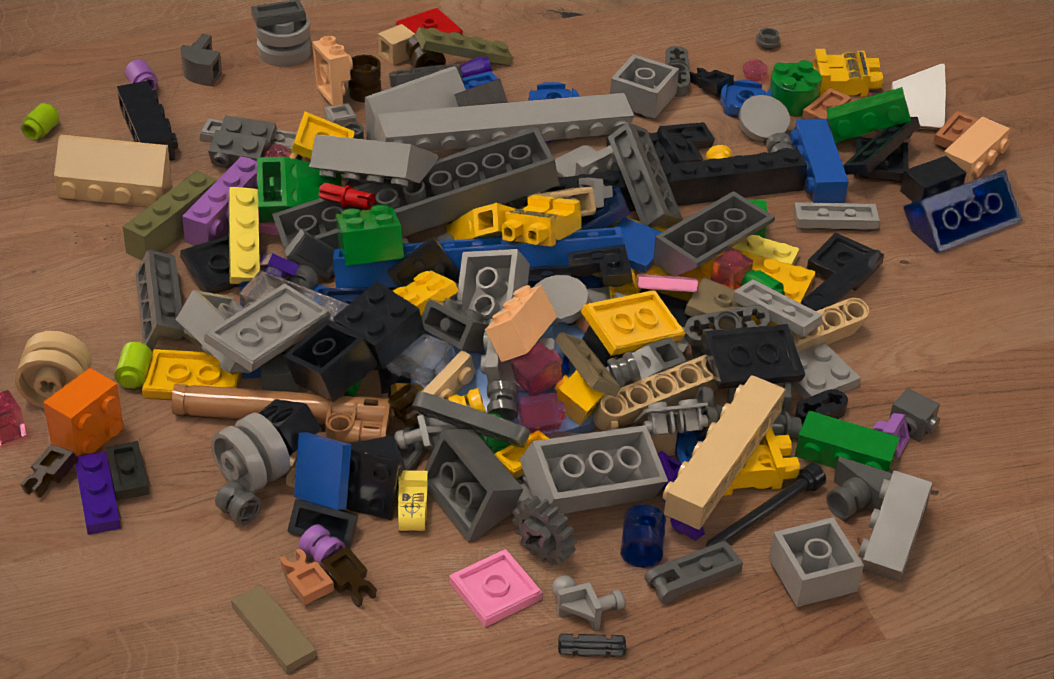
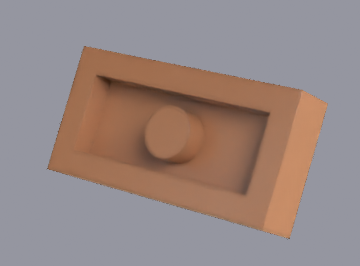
M829 88L803 110L802 118L827 119L828 122L827 109L849 103L852 97Z
M956 111L935 134L934 143L947 149L979 119Z

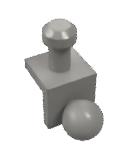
M424 415L417 416L419 429L408 432L400 430L395 433L394 437L398 448L401 450L408 448V444L423 441L424 447L429 451H433L442 431L457 429V427L435 418L427 419Z
M567 575L559 576L552 585L553 594L557 598L556 613L558 617L570 614L580 616L589 620L593 631L600 630L602 611L612 608L618 611L624 609L626 605L625 595L619 589L611 591L610 595L597 598L590 582L577 585L576 581Z

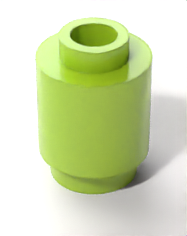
M40 103L23 119V124L21 125L23 134L33 141L39 138L42 139L59 123L58 111L50 104Z

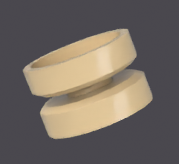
M61 331L37 333L28 339L14 377L16 389L24 399L33 405L44 408L43 402L91 367V353L86 345L73 335Z

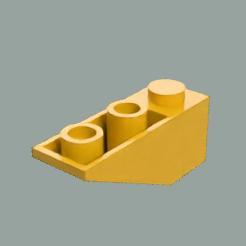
M498 203L475 208L446 226L447 233L452 235L455 240L502 236V224L506 222L505 212L513 211L516 208Z

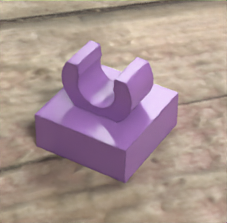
M893 413L888 423L877 421L872 429L900 437L895 457L899 458L910 437L905 414Z

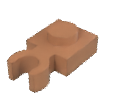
M296 549L297 561L295 562L288 561L285 556L280 557L281 569L287 574V584L304 605L334 591V582L317 561L307 564L306 554L302 549Z

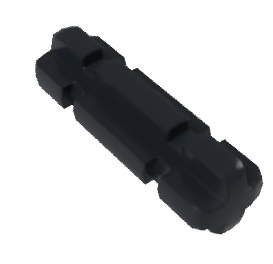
M562 633L558 637V652L560 654L573 655V651H578V655L606 656V652H610L611 656H623L626 652V639L623 635H611V638H606V635L578 634V637H573V634Z

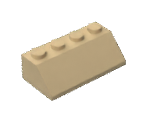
M61 134L59 136L54 171L57 198L149 207L173 188L168 145Z

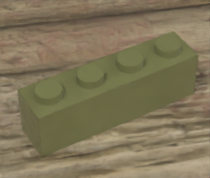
M196 170L122 226L126 253L143 260L148 249L163 252L184 235L182 216L217 179Z

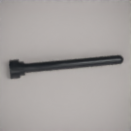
M815 463L808 464L800 470L795 482L708 540L705 547L724 540L729 543L803 491H816L826 484L824 471Z

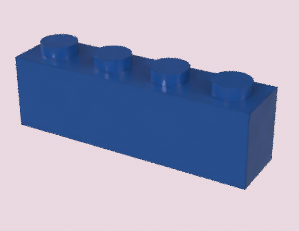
M796 119L794 130L790 131V138L795 149H799L807 163L805 176L806 193H810L813 203H845L849 181L827 119Z

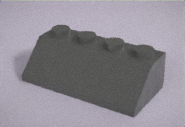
M733 191L656 235L653 263L672 276L693 270L773 223L775 216Z

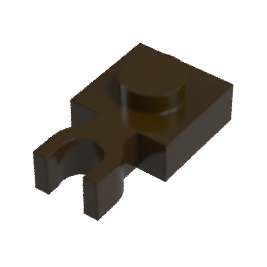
M51 444L31 466L34 474L28 476L20 486L25 493L29 494L33 490L35 495L41 498L47 491L51 481L59 483L78 462L77 456L73 451Z
M348 546L320 562V566L334 582V588L338 593L348 589L351 592V599L357 607L362 606L363 597L359 592H366L371 599L376 597L377 589L371 582L364 580L368 570Z

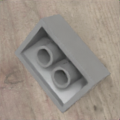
M193 290L175 319L184 327V333L193 339H197L202 344V350L211 356H215L220 361V367L232 374L236 372L251 373L204 342V336L207 331L240 312L244 307L233 297Z

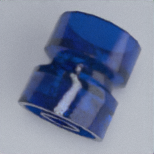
M642 504L633 506L626 511L620 554L628 564L647 568L655 566L662 560L666 517L660 509Z

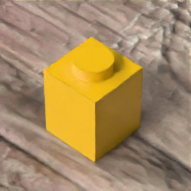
M576 370L570 377L564 375L554 387L557 393L552 403L581 426L594 413L605 393L592 389L578 370Z

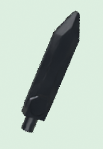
M874 250L853 257L801 301V304L814 311L834 305L873 272L881 252Z

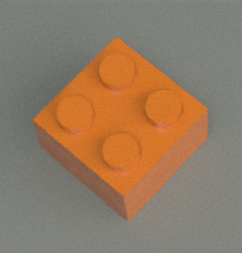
M88 368L43 402L51 444L73 451L76 456L95 453L102 445L117 436L124 429L117 383L92 368Z

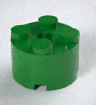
M802 60L798 63L779 62L774 65L771 73L769 91L773 98L779 100L787 108L789 116H802L803 110L819 97L822 77L809 61Z

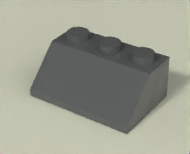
M473 429L443 430L424 471H428V492L468 542H474L510 516L523 491L521 485Z

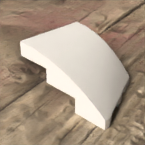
M944 64L933 66L892 82L891 90L903 87L910 117H918L920 123L918 129L940 130L945 124L946 100Z

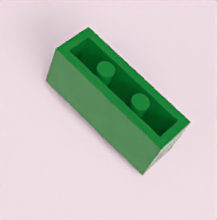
M903 87L827 109L828 122L835 143L911 121Z
M808 411L798 436L795 457L835 469L839 457L890 472L900 437Z

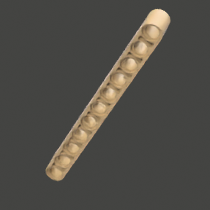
M849 298L816 311L823 315L822 325L804 337L790 331L797 352L799 353L824 342L828 345L855 334L869 314L867 304L859 298ZM707 355L621 387L616 397L608 394L603 395L593 414L594 424L600 430L608 431L610 429V422L618 421L617 429L634 423V420L642 411L648 409L649 404L666 402L667 407L679 405V401L696 398L698 389L701 386L710 387L713 391L718 389Z

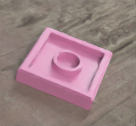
M637 274L636 279L637 286L642 289L695 292L698 286V280L693 277Z
M506 549L449 575L450 585L485 628L542 600L543 592Z

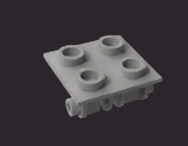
M697 399L682 400L678 402L679 406L667 407L666 402L652 403L648 405V409L642 411L634 420V423L646 425L651 436L668 434V431L670 434H674V419H676L679 433L684 432V426L685 432L702 431L704 427H708L707 415H702L701 411L708 406V403H698Z

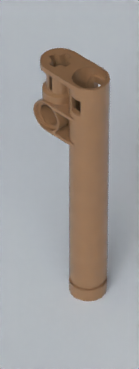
M175 384L173 388L172 413L174 415L189 414L190 416L242 419L251 413H259L272 401L280 399L306 403L319 425H326V438L350 444L385 437L390 434L392 407L388 403L389 399L343 395L332 402L316 393L202 385L189 386L188 384Z

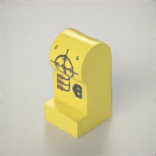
M403 470L402 475L398 476L399 531H425L428 471Z

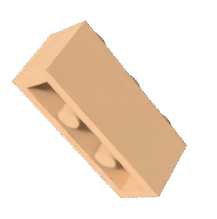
M981 117L944 151L943 157H949L966 172L964 183L968 184L975 177L978 178L986 166H991L1000 153H1005L1010 143V140L1007 139L1010 128Z
M542 284L533 288L526 285L517 289L513 293L514 297L503 304L504 308L502 311L492 316L493 321L485 329L501 362L527 354L556 319L557 314Z

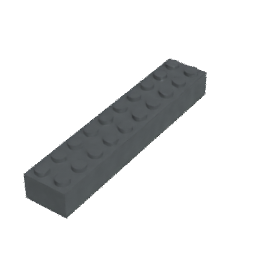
M538 127L438 159L420 183L408 182V186L404 187L393 185L391 180L384 179L383 184L368 182L353 187V189L375 195V204L368 203V205H387L388 207H393L401 224L402 237L456 220L475 208L494 203L504 204L558 186L559 180L555 159ZM319 198L272 215L284 250H286L301 229L329 246L340 249L336 214H342L347 209L365 210L352 206L344 208L340 203ZM287 256V259L289 261L294 262L298 265H302L299 262Z

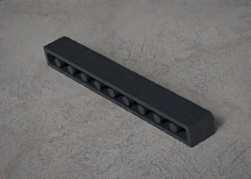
M799 149L661 165L677 206L717 201L733 191L744 198L802 191L807 170V163ZM621 170L558 177V186L540 191V193L579 188V178L603 179V185L612 186V190L620 187L629 211H636Z

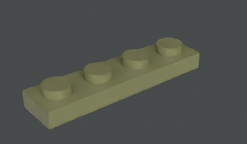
M418 28L415 35L423 50L471 59L479 56L481 58L488 57L489 62L509 66L514 58L508 46L497 40L494 42L486 41L477 36L471 38L456 32H440L435 28Z

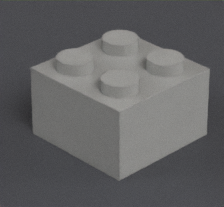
M633 54L611 78L610 94L625 93L633 112L655 119L677 93L679 68Z
M834 517L773 532L769 560L797 607L858 592L864 564Z

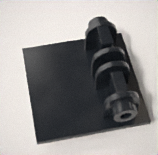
M351 448L346 509L391 520L397 477L402 475L404 464L399 463L400 460Z

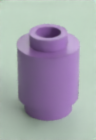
M137 59L127 65L125 75L131 84L148 81L151 90H156L157 76L146 61Z

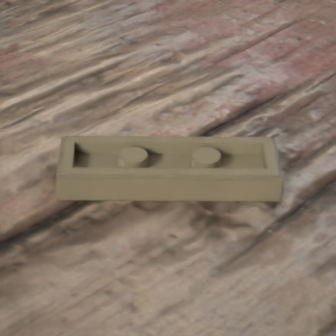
M559 332L554 341L589 386L594 390L616 397L621 389L620 385L584 340L564 332Z
M261 584L231 600L232 608L287 674L317 658L315 647Z

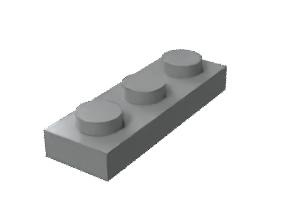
M798 202L794 204L793 211L797 228L866 230L878 229L880 220L876 204Z
M753 279L734 291L733 301L743 306L761 305L765 307L770 314V321L779 325L788 324L790 331L802 337L822 325V314Z

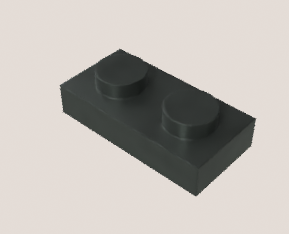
M138 441L107 446V456L116 500L148 495L149 488Z

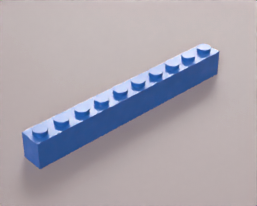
M614 227L577 230L561 240H556V244L552 247L505 241L502 236L438 242L459 269H461L463 252L518 249L530 263V267L569 265L568 252L622 245L623 236L621 228ZM423 243L403 244L404 257ZM334 249L333 265L336 288L370 287L376 281L388 289L397 287L387 274V270L401 259L346 266L341 250Z

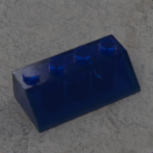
M1006 170L983 176L903 206L911 232L935 253L1023 221Z

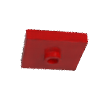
M438 8L396 21V26L403 24L415 34L418 28H435L440 32H456L463 36V30Z

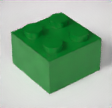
M376 205L371 210L347 209L342 214H336L339 248L346 266L404 258L401 224L393 207Z

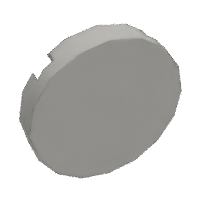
M752 96L744 102L739 111L738 118L741 129L748 137L758 142L767 141L775 133H785L790 125V116L787 108L779 100L771 96Z
M568 275L547 277L534 286L542 284L557 314L556 319L551 325H558V322H566V324L575 322L583 316L581 310L584 304L589 303V294L586 286L579 279Z

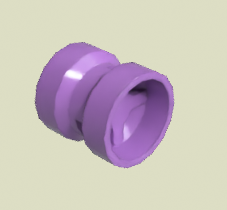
M319 524L307 529L298 544L306 556L309 558L313 557L314 561H317L319 565L321 561L345 548L342 541L337 537H330L329 531Z

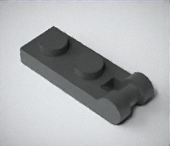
M726 540L650 569L645 575V580L651 588H656L657 597L663 604H670L680 595L741 572L743 562ZM670 578H673V579H674V581H671V582H669V583L666 581L667 579H670Z

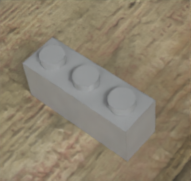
M895 470L891 480L884 479L879 498L884 499L881 509L874 508L869 522V527L873 528L871 538L863 539L858 557L863 558V570L901 582L931 493L932 482Z

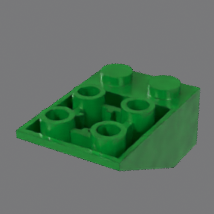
M258 157L259 223L275 222L272 214L319 199V188L324 183L342 186L341 174H336V178L323 177L319 175V170L310 168V162L288 157Z

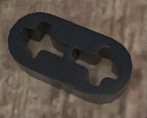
M835 389L823 391L798 402L794 417L801 419L802 426L808 411L839 419L846 413L848 397L842 391Z

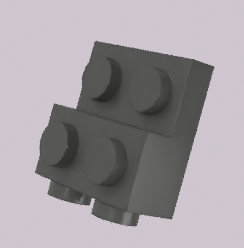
M225 115L220 130H215L208 150L211 163L226 167L232 166L241 156L257 161L258 157H268L277 132L276 123Z

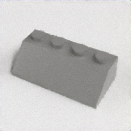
M452 66L366 96V140L376 141L374 127L377 114L458 107L455 94L466 89L457 68Z
M315 134L310 168L319 170L320 176L336 178V174H343L344 179L360 181V177H367V181L383 184L384 179L391 180L393 185L407 187L408 182H421L438 161V155L412 144Z

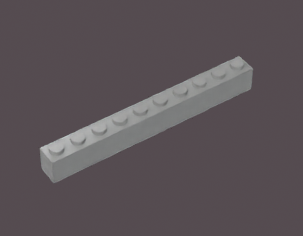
M625 93L380 113L377 114L374 135L376 141L412 144L427 151L477 147L538 127L544 141L611 135L627 122L632 123L634 114Z

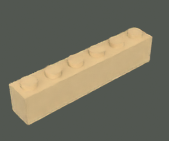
M753 375L750 376L745 385L740 384L738 386L732 403H726L723 407L719 421L711 423L706 439L696 444L690 461L682 463L677 479L667 484L662 497L666 500L665 515L700 530L781 413L785 388Z

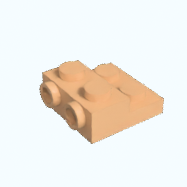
M324 36L320 40L312 42L316 86L333 107L343 105L342 96L345 95L343 81L351 80L350 70L353 69L351 56L345 52L344 46L338 45L334 36Z

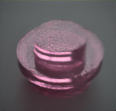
M757 59L750 60L743 65L745 78L751 81L763 80L768 71L767 65Z

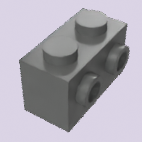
M446 298L445 302L429 299L421 317L425 331L460 350L483 354L485 350L484 332L489 326V323L484 321L485 315L468 309L466 312L462 309V303L450 298Z

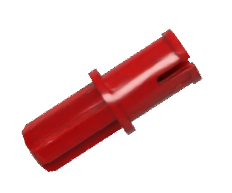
M324 183L319 188V197L321 199L340 203L344 208L352 206L371 210L373 206L368 205V203L375 204V195L373 193L354 190L350 185L342 187Z

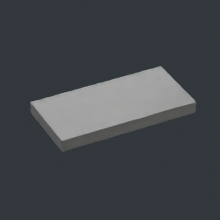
M284 283L207 331L204 336V342L252 372L313 332L327 319L330 320L331 312Z

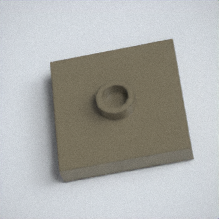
M703 277L697 287V291L694 292L688 302L684 314L693 317L744 306L733 301L734 289ZM724 319L718 323L722 330L735 329V325L731 320Z

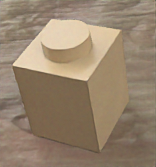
M403 24L378 33V54L391 65L410 59L406 52V44L415 33Z

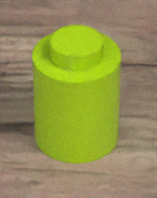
M129 342L123 346L114 374L115 380L121 386L135 389L144 384L152 359L151 349L141 342Z

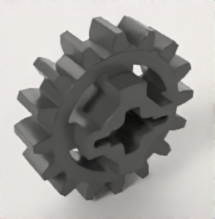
M534 496L532 499L528 497L512 512L515 515L512 523L518 526L515 533L523 537L521 543L527 549L530 548V554H539L540 561L544 562L547 559L550 565H554L556 562L560 565L576 550L573 545L577 543V539L571 536L574 528L567 526L568 518L561 512L558 513L559 508L557 506L551 508L547 499L541 502L538 496Z

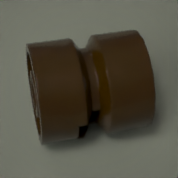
M415 35L408 40L406 52L414 68L446 65V58L443 53L423 50Z
M363 54L351 58L353 69L350 70L351 80L348 81V91L350 98L357 102L365 103L366 96L381 92V81L379 80L381 77V62L375 56Z

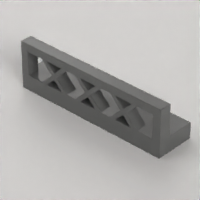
M627 122L608 136L641 224L653 228L663 220L675 224L681 222L683 218L648 130Z
M148 249L136 272L142 340L143 344L153 351L161 335L181 340L184 334V327L175 320L182 309L176 258L174 255Z

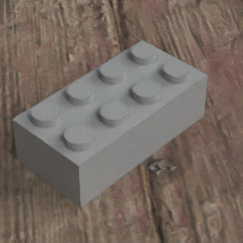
M646 425L533 441L520 458L532 496H538L541 502L547 499L550 507L554 508L557 506L559 508L558 513L561 512L562 514L654 499L668 482Z

